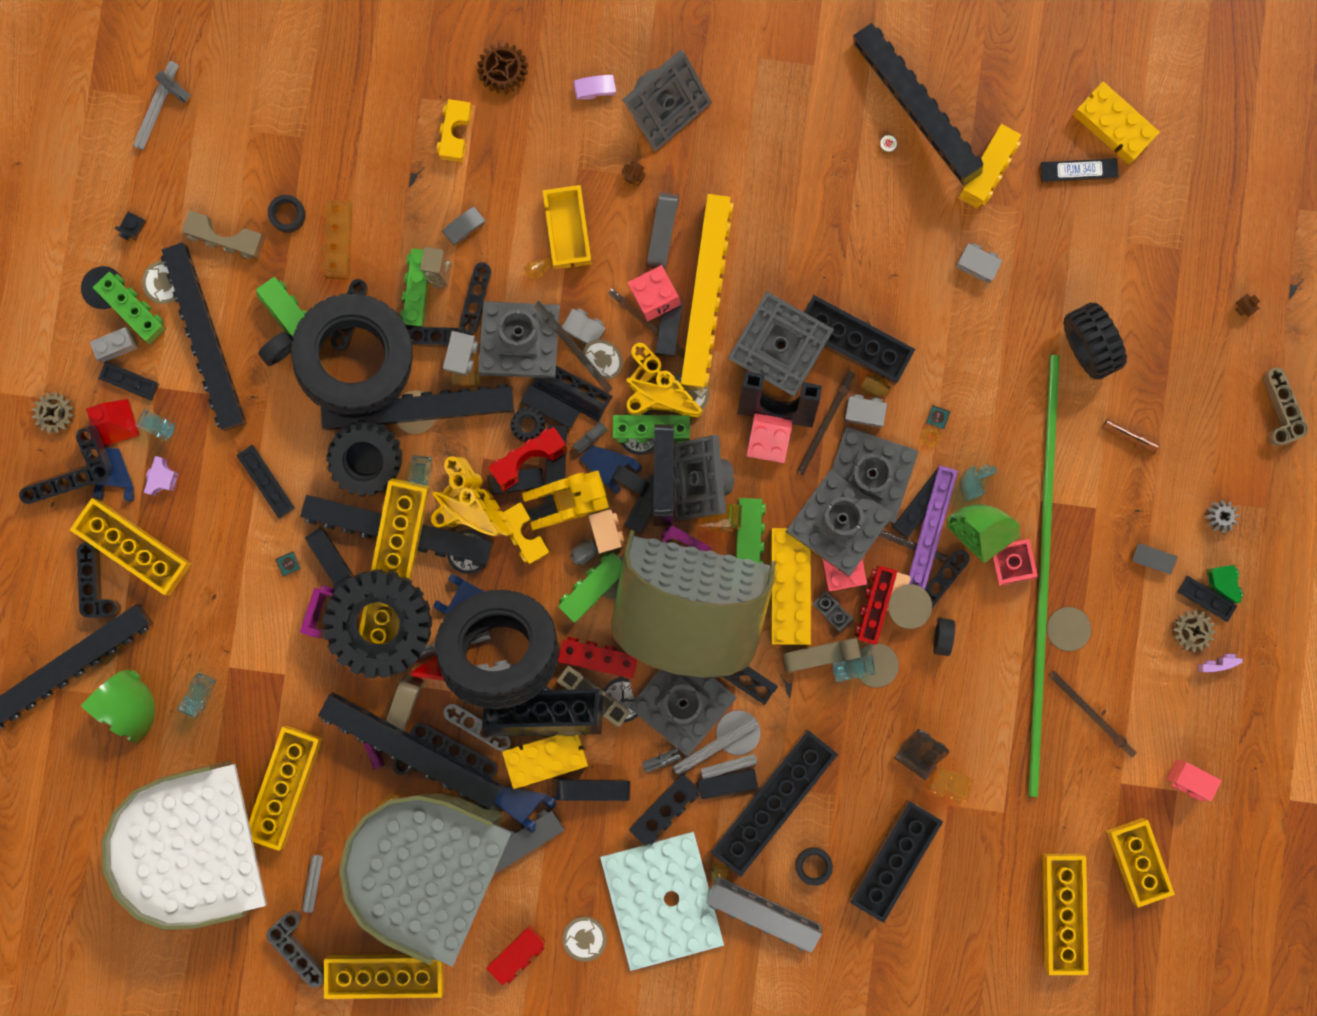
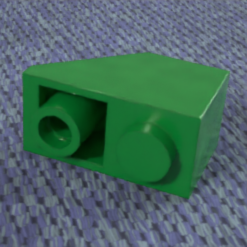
M1235 565L1207 569L1209 585L1212 590L1232 603H1242L1243 592L1238 585L1239 571L1235 568Z

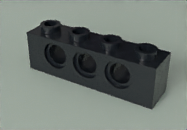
M682 773L629 827V831L643 845L646 846L648 843L652 845L659 838L657 834L662 829L666 831L671 826L672 822L670 820L675 815L679 817L686 810L684 806L689 801L693 803L698 798L699 794L697 792L700 789ZM678 791L683 792L685 795L684 800L681 802L676 801L673 797ZM664 805L671 808V813L667 816L662 815L660 812V808ZM653 819L658 823V826L655 829H649L646 823Z

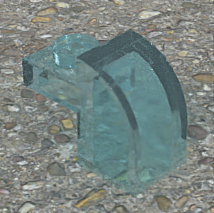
M143 409L135 426L168 441L174 433L176 424Z
M413 455L408 482L430 486L432 457Z
M989 464L978 468L979 472H977L975 465L963 472L960 478V490L965 502L986 494L980 479L997 473L995 465L992 467Z
M872 655L832 663L836 682L876 674Z
M198 672L190 682L188 692L178 704L177 710L193 718L199 712L202 713L213 692L216 680Z

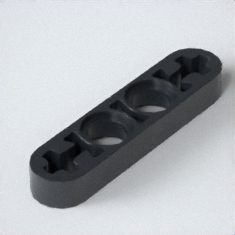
M484 262L478 263L474 268L460 321V329L467 335L475 334L478 329L492 274L490 266ZM483 267H485V270L488 272L487 274H483L482 280L486 281V283H483L481 281H475L476 278L480 279V273L478 272V269L482 270ZM475 285L483 287L482 294L476 295L473 293ZM471 303H476L479 306L476 313L468 311ZM466 315L477 317L476 320L472 318L471 325L474 328L469 329V331H466L464 324L469 322V318Z
M355 279L351 282L347 293H356L357 290L354 287L359 286L360 283L364 289L363 291L359 290L358 294L366 296L368 286L363 280ZM355 327L340 329L342 332L348 333V336L343 335L342 340L345 343L344 345L341 344L340 347H338L336 339L340 340L342 334L335 331L331 338L332 346L338 351L346 350L350 344Z
M955 551L926 586L925 591L932 597H935L934 601L931 598L932 607L967 566L969 555L966 551ZM963 554L964 563L959 562L956 567L959 568V570L957 571L956 568L952 565H949V563L952 562V564H954L957 561L956 555ZM946 568H950L953 571L951 579H946L943 576V571ZM938 583L941 585V592L939 594H934L931 591L932 584Z

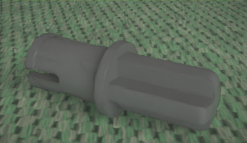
M159 71L155 76V79L168 90V93L174 95L183 104L191 96L178 84V81L175 82L163 71Z
M599 421L591 430L585 431L586 434L573 444V448L578 453L583 452L592 443L595 444V440L608 431V429Z
M677 748L663 754L658 753L659 756L644 761L642 765L645 772L648 773L662 766L665 768V765L680 760L681 757L678 754Z

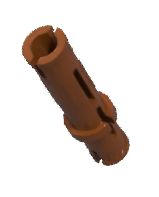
M1108 418L1102 427L1103 430L1153 455L1159 449V443Z

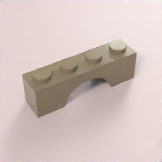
M190 210L182 230L188 240L198 242V240L205 241V245L216 248L217 245L223 247V251L234 254L235 251L241 253V257L249 260L252 257L259 258L265 240L262 234L245 228L232 237L218 236L214 232L212 220L208 216Z
M424 247L420 267L421 272L428 282L432 284V287L441 289L443 286L448 287L452 269L451 261L445 260L446 253L444 250Z
M570 665L567 666L557 680L568 690L599 689L603 696L602 715L617 727L621 726L631 712Z

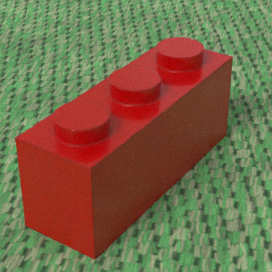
M529 925L486 969L502 986L506 982L510 984L517 977L515 973L520 968L524 970L531 963L529 959L533 955L537 957L544 951L545 948L543 946L546 941Z

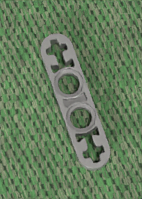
M450 704L444 709V716L448 721L495 749L505 751L510 747V736H496L499 739L506 738L505 742L508 744L502 747L498 746L499 741L495 739L493 743L490 742L493 737L484 738L481 736L482 719L457 704ZM456 708V713L462 715V712L465 713L460 723L457 722L459 719L457 716L449 717L448 709ZM466 717L474 719L475 724L472 728H467L464 725Z

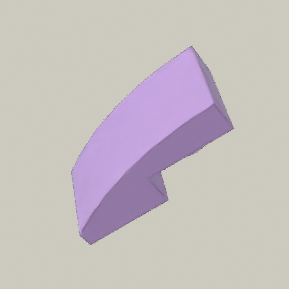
M613 75L592 76L573 81L576 99H595L596 96H613L616 93Z
M1224 654V658L1218 657V661L1205 660L1204 664H1198V672H1216L1230 669L1241 664L1243 659L1236 658V654Z

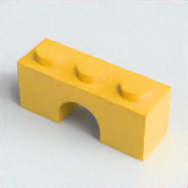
M448 99L447 105H444L443 116H445V121L440 126L442 139L437 144V153H439L442 160L464 162L466 142L463 139L455 138L453 131L460 125L470 126L473 108L470 102Z
M521 502L503 512L507 519L505 522H509L515 532L510 538L515 546L519 545L522 550L519 554L524 563L528 561L529 564H532L550 554L541 536L532 540H527L523 537L522 527L531 521V518Z

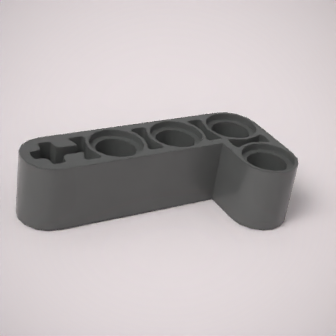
M663 191L659 194L647 267L657 268L662 265L664 270L666 269L680 196L678 194Z
M292 910L280 918L267 931L266 936L271 945L310 987L316 988L324 982V968L292 934L302 922L301 914L298 911ZM288 916H293L295 918V925H290L288 923ZM274 929L281 932V938L274 937ZM286 944L294 946L293 953L287 951ZM300 958H304L307 961V967H302L299 964ZM311 967H313V969L309 973L306 972ZM318 974L320 977L314 980V975Z

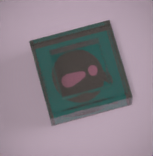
M932 405L926 424L944 430L951 411Z
M294 551L275 559L282 577L301 569Z

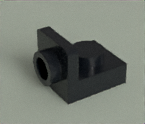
M128 211L119 227L116 226L114 229L119 232L118 236L127 241L131 238L136 241L146 220Z

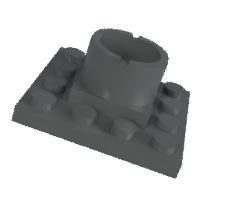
M681 49L660 68L645 72L636 82L634 90L622 99L648 144L655 152L712 103L686 54Z
M766 292L728 359L752 373L765 375L764 380L796 397L834 329L773 294ZM780 343H785L783 349L779 348Z
M484 301L478 374L555 378L560 305Z
M845 427L831 471L891 512L893 516L889 522L895 524L919 451ZM869 471H873L875 476L870 477Z
M711 435L674 444L673 505L675 521L726 513L724 496L729 495L733 489L734 471L731 463L721 458L719 435Z
M830 470L790 524L786 533L849 577L893 514Z
M659 670L629 708L689 757L737 697L713 677L700 678L676 675ZM680 700H686V706H680Z

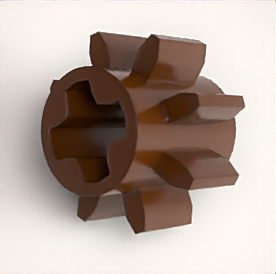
M631 161L630 165L625 163L622 169L623 179L632 185H636L637 181L642 183L645 177V173L642 172L644 167Z
M1247 293L1236 302L1238 307L1235 310L1240 316L1245 314L1249 317L1260 309L1257 306L1260 300L1255 294L1250 297Z

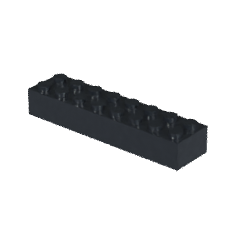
M805 729L712 846L710 852L742 877L838 754L808 729Z

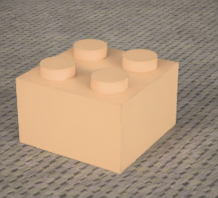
M610 509L589 515L599 554L622 549L621 544H624L625 541L622 532L617 531L616 526L620 525L617 514L612 513Z

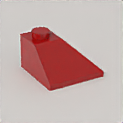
M129 399L105 402L86 408L90 424L98 429L105 447L140 436Z
M436 656L411 672V676L444 681Z

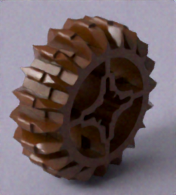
M498 42L497 48L491 44V51L485 49L486 55L480 54L482 61L477 62V65L481 67L477 69L478 74H481L479 79L484 81L483 85L485 87L489 86L491 92L495 88L497 94H500L501 89L507 94V89L509 88L514 92L515 85L518 88L521 87L519 81H526L523 76L528 75V71L525 69L528 67V63L524 62L526 56H521L522 50L516 51L515 45L509 48V43L507 42L504 47ZM500 55H507L513 59L505 60ZM495 58L496 64L488 71L489 63ZM499 62L501 65H504L506 75L504 71H501ZM518 65L516 74L510 78L511 70L515 69L514 67ZM492 77H502L505 81H496Z

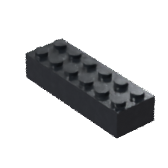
M813 295L804 312L834 329L824 347L825 349L893 385L898 383L915 351L913 347Z
M599 689L541 690L532 699L530 698L527 702L515 705L514 707L501 709L483 708L482 729L487 737L601 734L603 696Z
M907 799L848 898L849 902L884 923L943 821Z

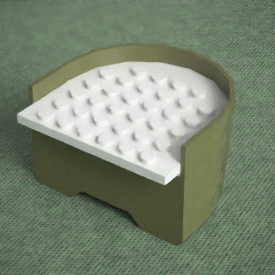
M231 760L157 779L133 790L112 813L102 839V872L114 899L136 920L163 930L195 929L241 918L254 909L267 905L236 764H232Z

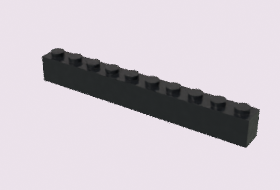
M872 23L853 35V44L959 182L965 186L982 174L984 165L982 159L978 155H974L972 147L967 141H963L958 128L953 127L949 123L950 119L945 112L942 113L938 108L936 100L928 96L926 87L922 83H918L916 75L911 69H907L904 59L900 55L897 56L891 42H886L879 27L876 28Z
M182 242L161 250L163 254L161 261L164 267L168 269L167 279L170 285L173 284L175 290L173 297L176 303L179 302L181 308L178 310L182 320H185L187 326L184 328L188 338H191L193 344L190 346L194 356H197L199 362L196 363L197 369L200 374H203L205 380L202 381L203 387L206 392H209L211 398L208 399L209 405L212 410H215L217 416L214 417L215 423L218 428L224 431L245 425L247 422L188 246Z
M508 384L497 385L496 389L482 386L478 387L476 391H470V388L459 389V392L451 393V390H442L440 394L432 395V392H423L421 396L413 397V394H403L402 398H395L393 402L385 405L383 409L376 412L373 411L367 415L343 416L321 408L322 429H341L349 423H357L359 420H365V422L373 420L376 421L377 425L509 413L515 412L513 389L508 387Z
M306 495L300 517L305 518L306 523L316 525L318 521L324 523L323 527L335 529V526L342 528V532L353 534L354 531L361 532V537L372 539V535L378 537L382 514ZM423 524L417 551L427 553L428 550L435 551V555L446 558L447 554L454 556L453 560L464 563L465 559L472 561V565L483 567V564H489L494 543Z
M135 604L0 695V730L5 728L4 724L9 720L13 722L20 718V713L24 710L29 711L37 706L36 702L39 700H46L51 697L55 689H62L69 685V680L73 677L79 678L86 673L85 669L91 666L93 668L102 662L101 658L107 655L109 657L118 651L117 648L122 644L124 646L134 641L133 637L137 634L142 635L149 631V626L153 622L142 605Z
M334 692L328 695L318 714L323 722L338 726L339 730L345 734L351 733L356 736L358 741L373 745V748L378 752H386L393 760L408 764L407 767L413 771H421L425 774L426 778L441 782L442 786L446 789L458 791L461 797L476 801V804L482 808L491 809L503 786L502 783Z

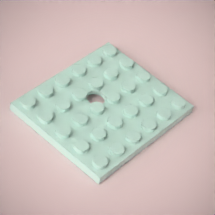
M694 831L659 840L652 845L648 843L646 846L641 845L600 857L630 971L724 946L715 909L706 904L709 887ZM669 891H674L679 895V902L674 906H669L664 902V896Z

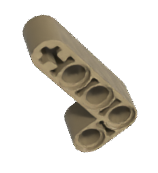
M1275 367L1267 370L1263 374L1262 379L1282 425L1270 431L1267 436L1269 444L1276 447L1304 437L1308 433V426L1283 369ZM1279 390L1284 392V399L1278 396ZM1287 408L1291 409L1292 411L1291 417L1287 416L1286 414ZM1295 425L1298 426L1300 430L1298 435L1295 434L1293 431V427ZM1277 432L1282 436L1281 442L1277 441L1275 437Z
M851 638L782 653L786 672H792L860 658L861 653L858 639Z
M407 674L403 677L396 690L386 721L404 731L406 730L415 701L424 685L423 680Z

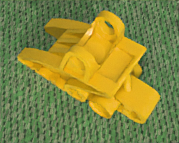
M635 344L631 352L633 359L639 366L632 376L626 379L627 385L635 392L627 401L629 414L642 415L650 410H659L699 418L703 410L695 401H692L693 398L675 380L676 378L669 371H661L660 360L645 344ZM637 349H639L640 351L644 349L643 354L646 357L645 361L641 355L636 356ZM650 364H655L658 368L651 371L647 367ZM641 370H643L645 373L642 378L636 380ZM656 378V384L649 383ZM665 379L666 381L668 379L669 383L662 385L661 380ZM633 403H639L641 405V407L638 410H632L630 408Z
M448 457L445 460L444 468L450 477V484L443 492L432 493L441 505L431 516L432 524L435 527L467 525L491 536H498L499 534L511 536L515 532L509 522H505L507 519L503 512L500 511V507L493 499L494 497L487 489H480L482 485L481 476L474 473L465 458ZM467 494H471V495H472V496L470 497V499L467 498V497H468ZM480 494H485V497L483 498L484 501H482V499H480V498H481V495H480ZM440 513L444 516L442 524H438L436 520L437 515Z
M599 470L587 474H575L522 493L524 502L553 494L558 513L530 522L532 530L548 527L609 508Z

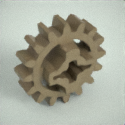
M47 392L46 398L39 396L41 401L34 402L37 408H32V411L36 412L32 419L38 420L35 425L41 426L40 430H47L50 434H53L55 431L59 434L61 433L60 428L67 430L66 424H73L70 418L75 417V415L71 414L75 407L69 406L72 401L66 400L67 396L63 394L60 396L57 392H54L53 395ZM50 401H59L60 403L54 405ZM53 421L57 425H48L47 423Z
M1192 610L1191 613L1185 611V617L1178 615L1180 621L1173 622L1177 625V628L1172 629V631L1177 633V635L1173 636V639H1179L1178 646L1184 644L1183 650L1190 648L1191 652H1195L1197 647L1199 651H1203V645L1209 647L1208 641H1214L1211 634L1216 633V631L1211 630V627L1215 623L1208 622L1211 619L1210 616L1204 618L1205 612L1198 614L1197 610ZM1195 618L1191 623H1185L1188 619ZM1189 628H1195L1194 630L1199 634H1193V631ZM1196 639H1203L1201 642L1193 644Z

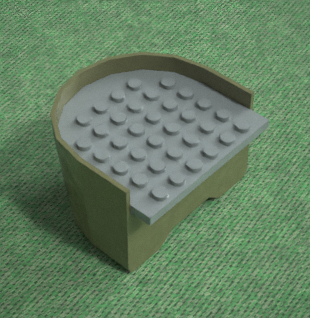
M631 530L625 549L611 619L613 638L630 656L651 667L676 675L708 678L729 676L744 670L749 666L757 652L774 584L776 561H772L770 568V565L757 563L751 559L743 560L732 555H720L714 551H701L695 547H683L676 543H664L653 538L634 536V531Z
M432 793L389 800L363 816L346 840L339 869L344 902L359 926L383 944L431 965L436 959L453 967L512 834L511 831L500 827L504 814L493 809L482 808L471 799L444 793Z

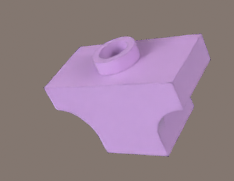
M155 456L152 467L148 469L146 474L147 483L144 493L156 496L163 489L174 491L179 473L168 468L167 459Z

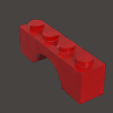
M552 427L551 429L543 430L535 439L527 440L522 447L511 450L506 457L493 461L488 468L500 489L505 491L519 482V469L526 460L532 457H544L553 461L568 452L567 446L556 429Z

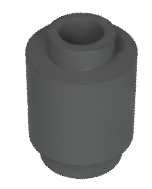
M591 539L588 541L584 540L571 550L573 554L570 557L576 565L580 563L582 566L594 558L599 551Z

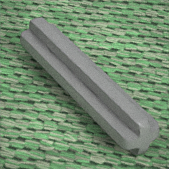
M755 754L702 768V777L707 779L756 765L757 759Z
M313 855L311 858L302 908L304 912L311 913L314 910L323 860L321 855Z

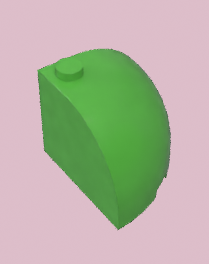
M978 504L961 508L948 517L946 521L947 528L983 563L1020 537L1018 522L1006 512L989 505Z
M134 670L118 672L103 683L81 705L97 721L111 725L109 730L120 737L123 735L129 736L127 739L134 743H140L148 734L155 717L153 696L148 687L140 680L141 676Z

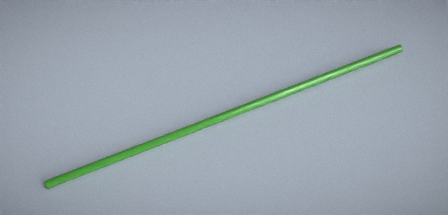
M1050 355L1028 791V796L1038 797L1059 355Z

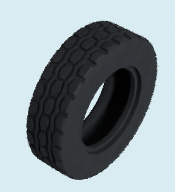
M356 293L328 297L326 300L315 304L313 308H310L304 314V318H301L297 329L294 331L293 341L291 342V358L297 382L306 396L310 397L311 401L329 412L332 411L334 414L343 416L371 414L373 411L381 410L385 405L393 402L407 384L413 358L409 331L402 318L399 317V314L393 308H389V305L383 301H378L377 298ZM348 327H357L371 332L379 339L385 351V359L381 368L374 376L362 382L347 383L333 378L325 371L320 362L319 354L325 340L335 331Z
M501 589L474 594L452 608L443 619V623L440 624L437 631L435 651L444 682H446L451 692H454V695L473 706L476 705L485 709H501L527 702L548 685L549 680L552 679L555 673V669H557L559 646L551 616L538 601L536 602L532 597L517 591ZM491 628H512L521 632L529 640V646L523 658L512 667L504 670H482L471 664L466 658L468 647L473 639Z

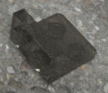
M917 729L904 740L894 759L926 781L936 764L945 758L950 751L943 743L937 742L930 737L926 731Z

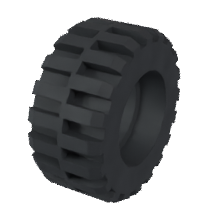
M1090 302L1066 314L1063 321L1066 338L1079 364L1091 378L1100 380L1124 368L1127 363V354L1125 353L1126 349L1123 345V340L1113 320L1101 305Z
M359 420L357 423L351 422L339 430L330 443L328 454L326 455L328 472L332 473L331 478L334 482L338 481L339 488L342 490L344 488L348 489V493L352 495L359 493L361 497H365L366 494L373 496L380 491L382 493L387 489L388 481L392 478L396 479L400 471L403 456L402 449L399 447L400 442L394 438L395 434L392 430H386L387 426L383 424L377 425L376 421L370 420V422H365V420ZM357 442L373 444L382 454L383 462L381 468L373 474L357 472L350 466L347 460L348 449Z

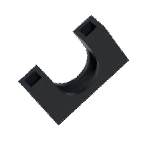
M745 372L737 414L754 417V413L792 420L794 425L813 428L820 402L822 385L803 382L798 398L788 402H780L770 399L763 393L762 388L765 375Z

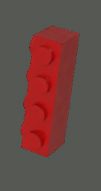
M880 565L876 566V569H872L870 580L873 581L871 588L867 587L864 597L867 598L865 606L862 605L859 614L862 620L860 624L856 625L854 632L859 641L877 645L898 570Z
M568 636L567 640H562L558 662L631 679L634 678L638 659L630 656L625 651H616L617 647L605 645V648L597 647L598 643L586 641V644L579 643V638Z

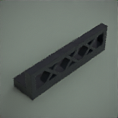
M556 366L555 378H535L532 384L537 389L597 422L601 420L605 409L613 398L610 394ZM562 379H568L571 383L567 384ZM579 388H584V389H586L588 392H587V393H584V392L580 391ZM596 397H601L606 401L602 403L598 401Z
M749 666L741 670L744 672L743 674L736 672L737 675L722 676L764 705L778 688L776 684ZM739 676H750L752 686H742ZM737 677L738 682H736L732 678ZM754 680H756L760 684L755 685ZM765 686L769 689L764 700L757 696L755 687ZM749 688H753L754 693L751 692V691L748 690V689H749Z

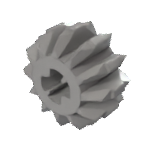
M1220 500L1219 503H1212L1213 508H1207L1210 515H1206L1205 518L1211 520L1207 525H1214L1213 531L1220 529L1221 533H1225L1226 529L1229 531L1233 530L1232 525H1238L1234 518H1238L1240 515L1234 514L1237 507L1231 508L1232 502L1225 504L1224 500ZM1221 513H1224V514H1225V517H1223V518H1224L1223 520H1221L1220 517H1219V516H1222Z

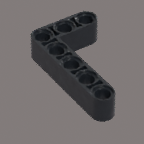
M85 425L76 433V440L86 465L26 485L19 492V498L23 503L31 504L103 481L111 475L113 466L99 431L94 425ZM84 431L90 433V439L85 437ZM91 449H95L98 452L97 457L91 453ZM98 467H102L105 470V474H101ZM81 472L86 474L87 480L81 477ZM63 478L69 481V486L64 484ZM45 484L50 485L52 491H48L45 488ZM27 490H31L34 494V497H31L28 494Z
M654 424V526L673 525L674 424Z
M425 722L416 724L410 732L413 736L489 777H493L498 772L499 768L495 760ZM419 726H423L426 729L424 737L417 734ZM436 735H439L443 738V744L441 746H437L434 743V737ZM452 745L459 746L460 753L458 755L451 753L450 748ZM469 754H474L477 757L476 764L468 762L467 757ZM394 761L393 769L397 774L404 775L410 772L411 769L408 767L405 771L400 770L398 767L399 762ZM487 763L494 766V772L491 774L486 773L484 770V766Z

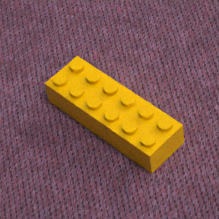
M91 498L70 529V531L163 595L170 596L192 565V563L99 499Z
M772 528L771 563L776 561L771 592V644L811 645V550L786 533L788 528Z
M289 726L282 727L249 820L253 842L278 851L285 848L323 738Z
M1081 853L1042 854L1045 972L1048 975H1088L1086 856Z
M407 954L328 955L324 959V999L442 998L444 995V963L436 959L431 965Z

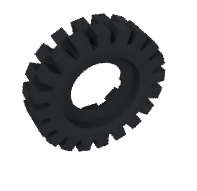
M383 569L372 570L371 572L364 571L345 581L329 599L326 605L327 610L323 615L322 624H325V629L323 630L324 639L329 641L327 647L331 654L337 655L338 659L336 661L343 667L345 665L349 666L350 672L357 675L363 673L365 677L374 679L376 676H381V678L391 677L394 673L399 674L410 665L412 666L425 650L431 636L432 616L429 614L430 606L428 600L425 601L423 598L424 593L419 587L415 588L412 585L413 581L407 577L402 578L398 576L399 573L390 570L383 572ZM376 602L389 605L394 609L399 618L397 635L390 642L380 645L367 642L357 629V617L360 611L366 605Z

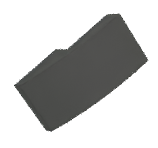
M472 207L447 225L442 232L454 246L468 238L469 233L483 226L485 219L475 207Z
M1139 543L1132 561L1171 575L1178 557Z
M827 591L812 603L840 633L854 620Z

